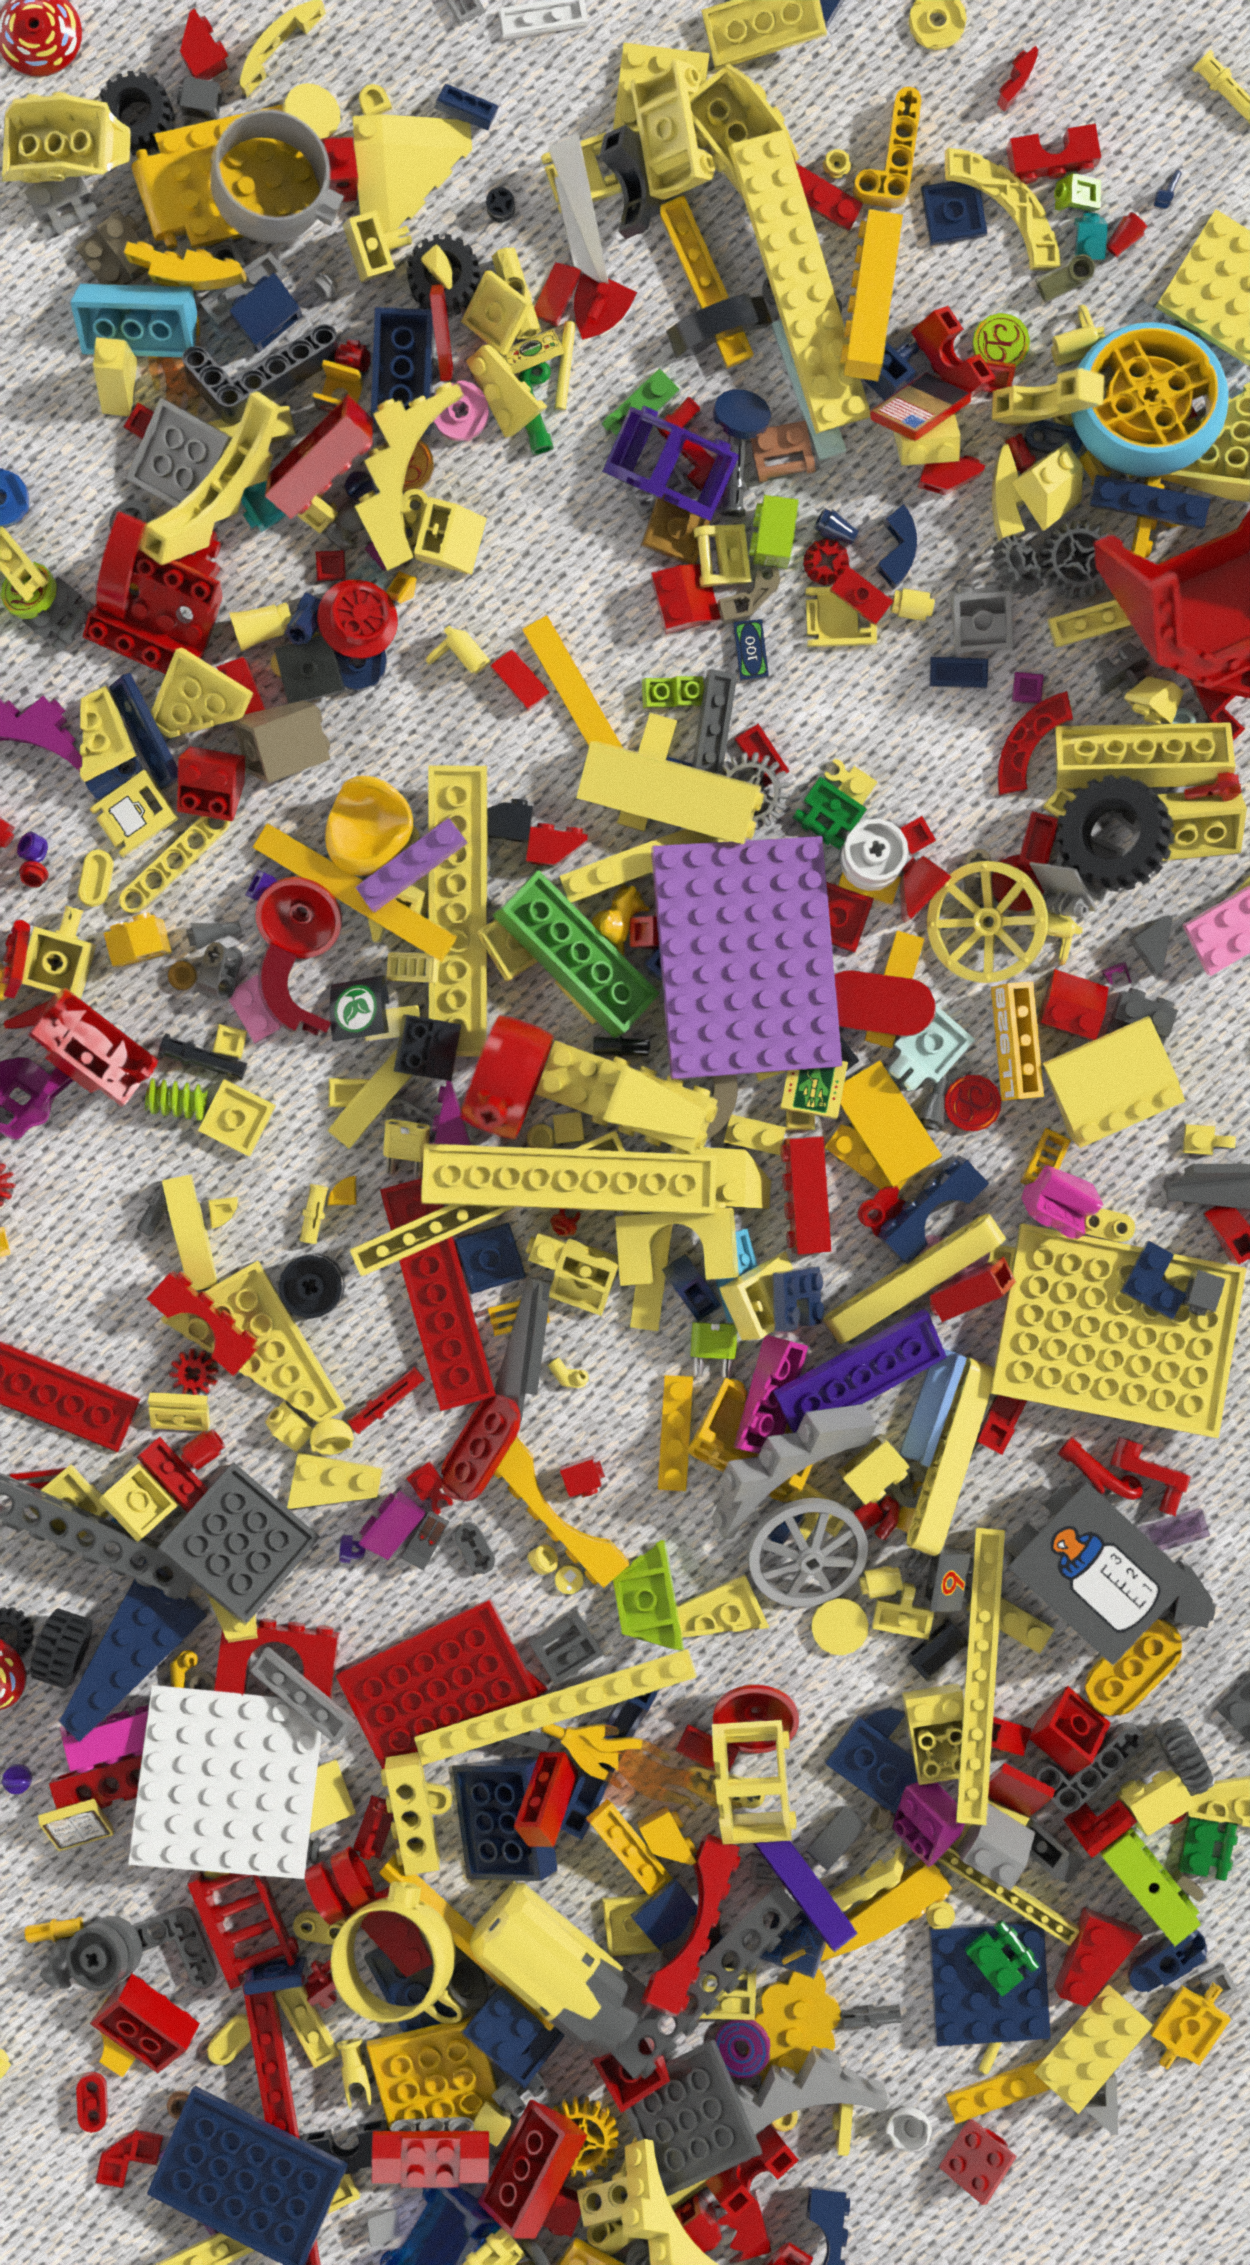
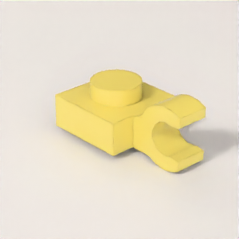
M1185 1124L1183 1153L1213 1155V1147L1235 1148L1236 1137L1215 1135V1126Z

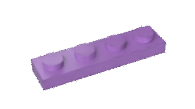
M448 818L355 888L375 913L468 842L450 818Z

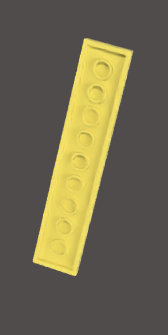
M781 130L733 143L728 149L815 433L818 434L868 419L870 417V409L861 379L843 376L845 364L840 363L842 346L848 345V338H843L845 326L786 132Z
M428 765V833L450 818L468 842L428 872L429 920L457 937L443 961H439L438 982L429 983V1019L461 1024L456 1056L480 1057L487 1040V950L476 932L487 925V766Z
M424 1144L422 1204L714 1215L717 1155Z

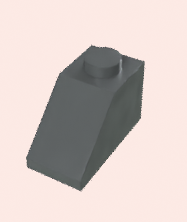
M1179 1561L1178 1566L1193 1581L1170 1605L1168 1617L1174 1622L1208 1628L1209 1621H1212L1215 1616L1213 1599L1191 1566L1184 1561Z
M1030 1818L1026 1827L1034 1831L1035 1835L1029 1855L1053 1877L1069 1884L1086 1860L1069 1845Z

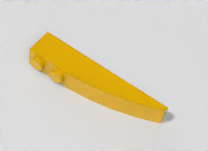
M919 1860L902 1873L900 1882L891 1889H886L885 1887L880 1889L873 1897L862 1902L845 1916L855 1928L857 1935L835 1952L826 1943L821 1961L867 1945L887 1935L909 1920H917L925 1914L926 1908L934 1902L940 1903L945 1900L950 1894L949 1891L953 1888L936 1862L928 1867L922 1860Z

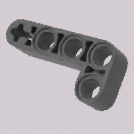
M1129 1722L1121 1723L1103 1739L1091 1765L1071 1776L1068 1772L1064 1775L1051 1761L1041 1760L1033 1766L1032 1777L1041 1781L1040 1776L1042 1772L1052 1770L1053 1776L1051 1779L1041 1782L1055 1789L1051 1801L1061 1811L1066 1813L1074 1812L1143 1748L1144 1736L1134 1724ZM1128 1733L1134 1738L1131 1742L1124 1737ZM1116 1743L1123 1749L1121 1753L1115 1746ZM1106 1752H1114L1112 1761L1102 1762V1756ZM1087 1771L1093 1772V1778L1090 1781L1081 1782L1080 1779L1083 1773ZM1072 1791L1073 1794L1070 1800L1066 1802L1060 1801V1795L1063 1792Z

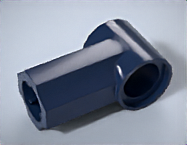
M308 592L304 593L295 615L286 627L285 634L290 638V642L300 646L303 643L307 644L319 628L317 612L321 598Z
M136 757L129 759L134 764V768L130 773L122 774V764L86 781L85 784L95 799L99 801L142 771L141 762Z

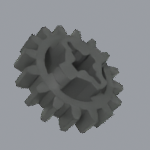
M1012 535L1010 538L1006 536L996 543L992 548L995 553L991 555V558L996 561L993 568L999 570L998 578L1002 580L1005 587L1011 586L1013 594L1020 593L1023 598L1027 595L1030 597L1044 586L1042 580L1045 577L1040 571L1044 567H1041L1037 562L1039 556L1032 549V546L1026 547L1024 540L1021 538L1017 541L1015 535Z

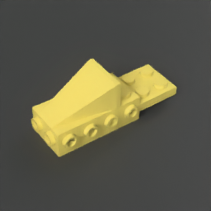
M556 1040L554 1041L537 1087L536 1095L592 1115L591 1121L607 1127L609 1122L619 1125L617 1131L634 1137L635 1132L645 1135L644 1141L660 1147L661 1142L672 1145L670 1151L677 1154H688V1151L698 1154L699 1150L703 1149L708 1136L706 1133L710 1122H713L718 1106H716L718 1100L709 1097L711 1091L695 1085L693 1090L682 1087L684 1083L682 1080L671 1079L670 1076H667L665 1081L657 1078V1071L641 1066L640 1071L631 1068V1062L615 1056L614 1060L611 1061Z

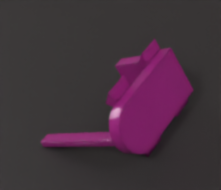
M1121 962L1102 970L1103 976L1105 975L1110 985L1113 984L1112 973L1116 971L1121 973L1124 970L1129 984L1132 983L1126 962Z

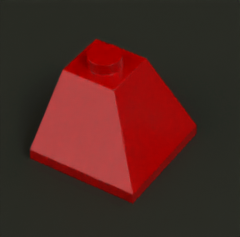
M921 856L918 860L912 857L902 869L905 874L900 880L901 920L905 923L911 920L951 878L946 871L925 856Z

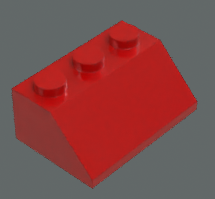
M131 1973L115 1988L93 2017L90 2025L153 2071L159 2073L188 2049L200 2023L191 2017L188 2012L183 2011L169 2001L165 1995L158 1993L146 1984L143 1979Z

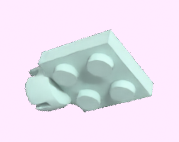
M936 1005L934 1020L924 1031L911 1037L900 1036L893 1044L898 1049L899 1056L889 1067L888 1073L896 1081L906 1071L909 1072L906 1078L899 1084L908 1091L915 1090L926 1078L932 1079L937 1083L975 1039Z

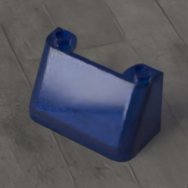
M460 2186L422 2188V2198L428 2203L403 2247L386 2251L379 2263L380 2265H462L467 2260L466 2256L472 2251L475 2253L487 2242L486 2238L491 2233L495 2234L502 2227L478 2203V2198Z

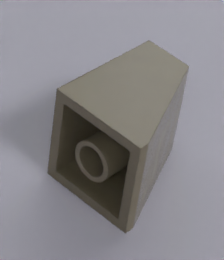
M303 700L244 714L243 718L231 721L240 753L246 756V773L267 783L331 760L328 752L330 750V743L327 736L323 733L321 726L323 717L315 704Z

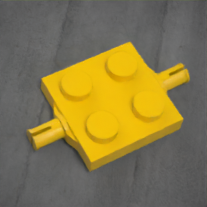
M1212 1982L1204 1996L1195 1994L1183 1985H1180L1150 2029L1151 2036L1164 2043L1167 2048L1164 2055L1158 2061L1161 2066L1169 2069L1177 2056L1187 2058L1198 2066L1203 2062L1231 2021L1230 2016L1214 2004V2001L1223 1991L1219 1985Z

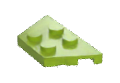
M660 1540L656 1543V1546L643 1556L640 1555L632 1561L629 1567L613 1579L621 1631L623 1635L676 1651H683L684 1645L665 1540Z

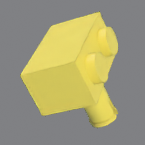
M376 210L349 218L342 224L361 282L392 272L395 267L389 250L412 244L411 235L399 238L410 232L407 226L383 233Z

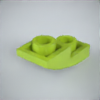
M703 676L642 679L643 708H673L702 705L704 692Z

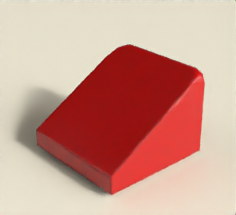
M871 1501L853 1512L861 1522L865 1532L885 1517L876 1502L872 1503Z

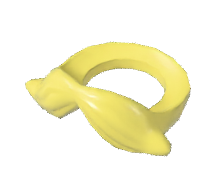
M446 1989L438 2000L444 2005L453 2008L457 2016L451 2018L444 2017L436 2011L433 2004L424 2010L434 2019L447 2024L459 2022L464 2015L463 2006Z

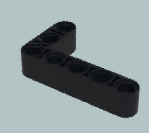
M327 324L316 326L233 380L202 347L192 346L187 348L182 355L186 378L224 422L237 424L243 417L250 394L259 392L269 400L274 401L323 369V360L335 362V352L339 344L335 328Z

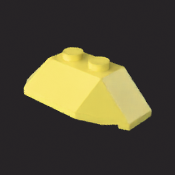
M703 1147L702 1150H699L698 1155H717L715 1203L725 1202L726 1207L769 1209L771 1180L746 1150Z

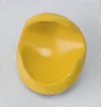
M356 776L348 779L341 786L326 823L325 843L330 859L338 868L349 874L358 876L374 874L401 854L407 845L413 831L411 809L405 798L391 784L380 778Z

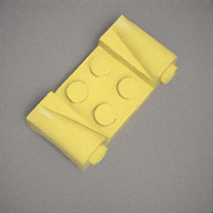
M677 59L671 61L670 65L658 74L630 81L650 197L666 200L711 180L716 168L713 157L697 147L689 95L698 91L701 80L700 74L691 64Z

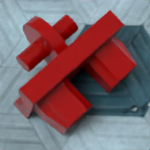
M316 1959L311 1963L313 1973L307 1977L308 1982L304 1984L308 1994L307 2002L312 2007L318 2003L323 2008L328 2009L337 2000L336 1993L333 1991L336 1989L331 1971V1960L322 1964Z

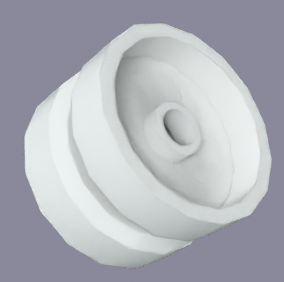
M882 819L865 820L856 825L847 836L840 854L841 870L847 880L857 888L867 891L881 890L891 885L903 869L909 853L907 840L902 831L889 821Z

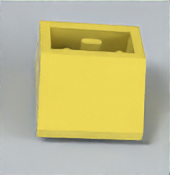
M429 497L414 550L416 560L472 575L487 518L458 504Z

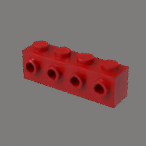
M824 1136L785 1138L784 1145L780 1147L782 1162L786 1163V1174L782 1176L784 1191H788V1202L784 1204L785 1218L790 1220V1231L786 1233L787 1246L792 1248V1253L797 1255L832 1252Z

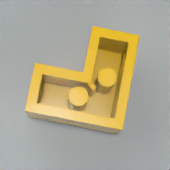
M150 913L133 916V922L114 924L110 926L111 931L103 933L112 967L118 968L172 953L164 920L155 915H150Z

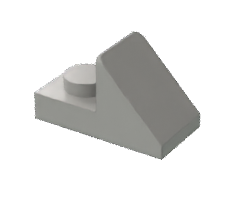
M1113 2073L1098 2090L1097 2096L1101 2097H1093L1084 2109L1112 2135H1118L1117 2077Z

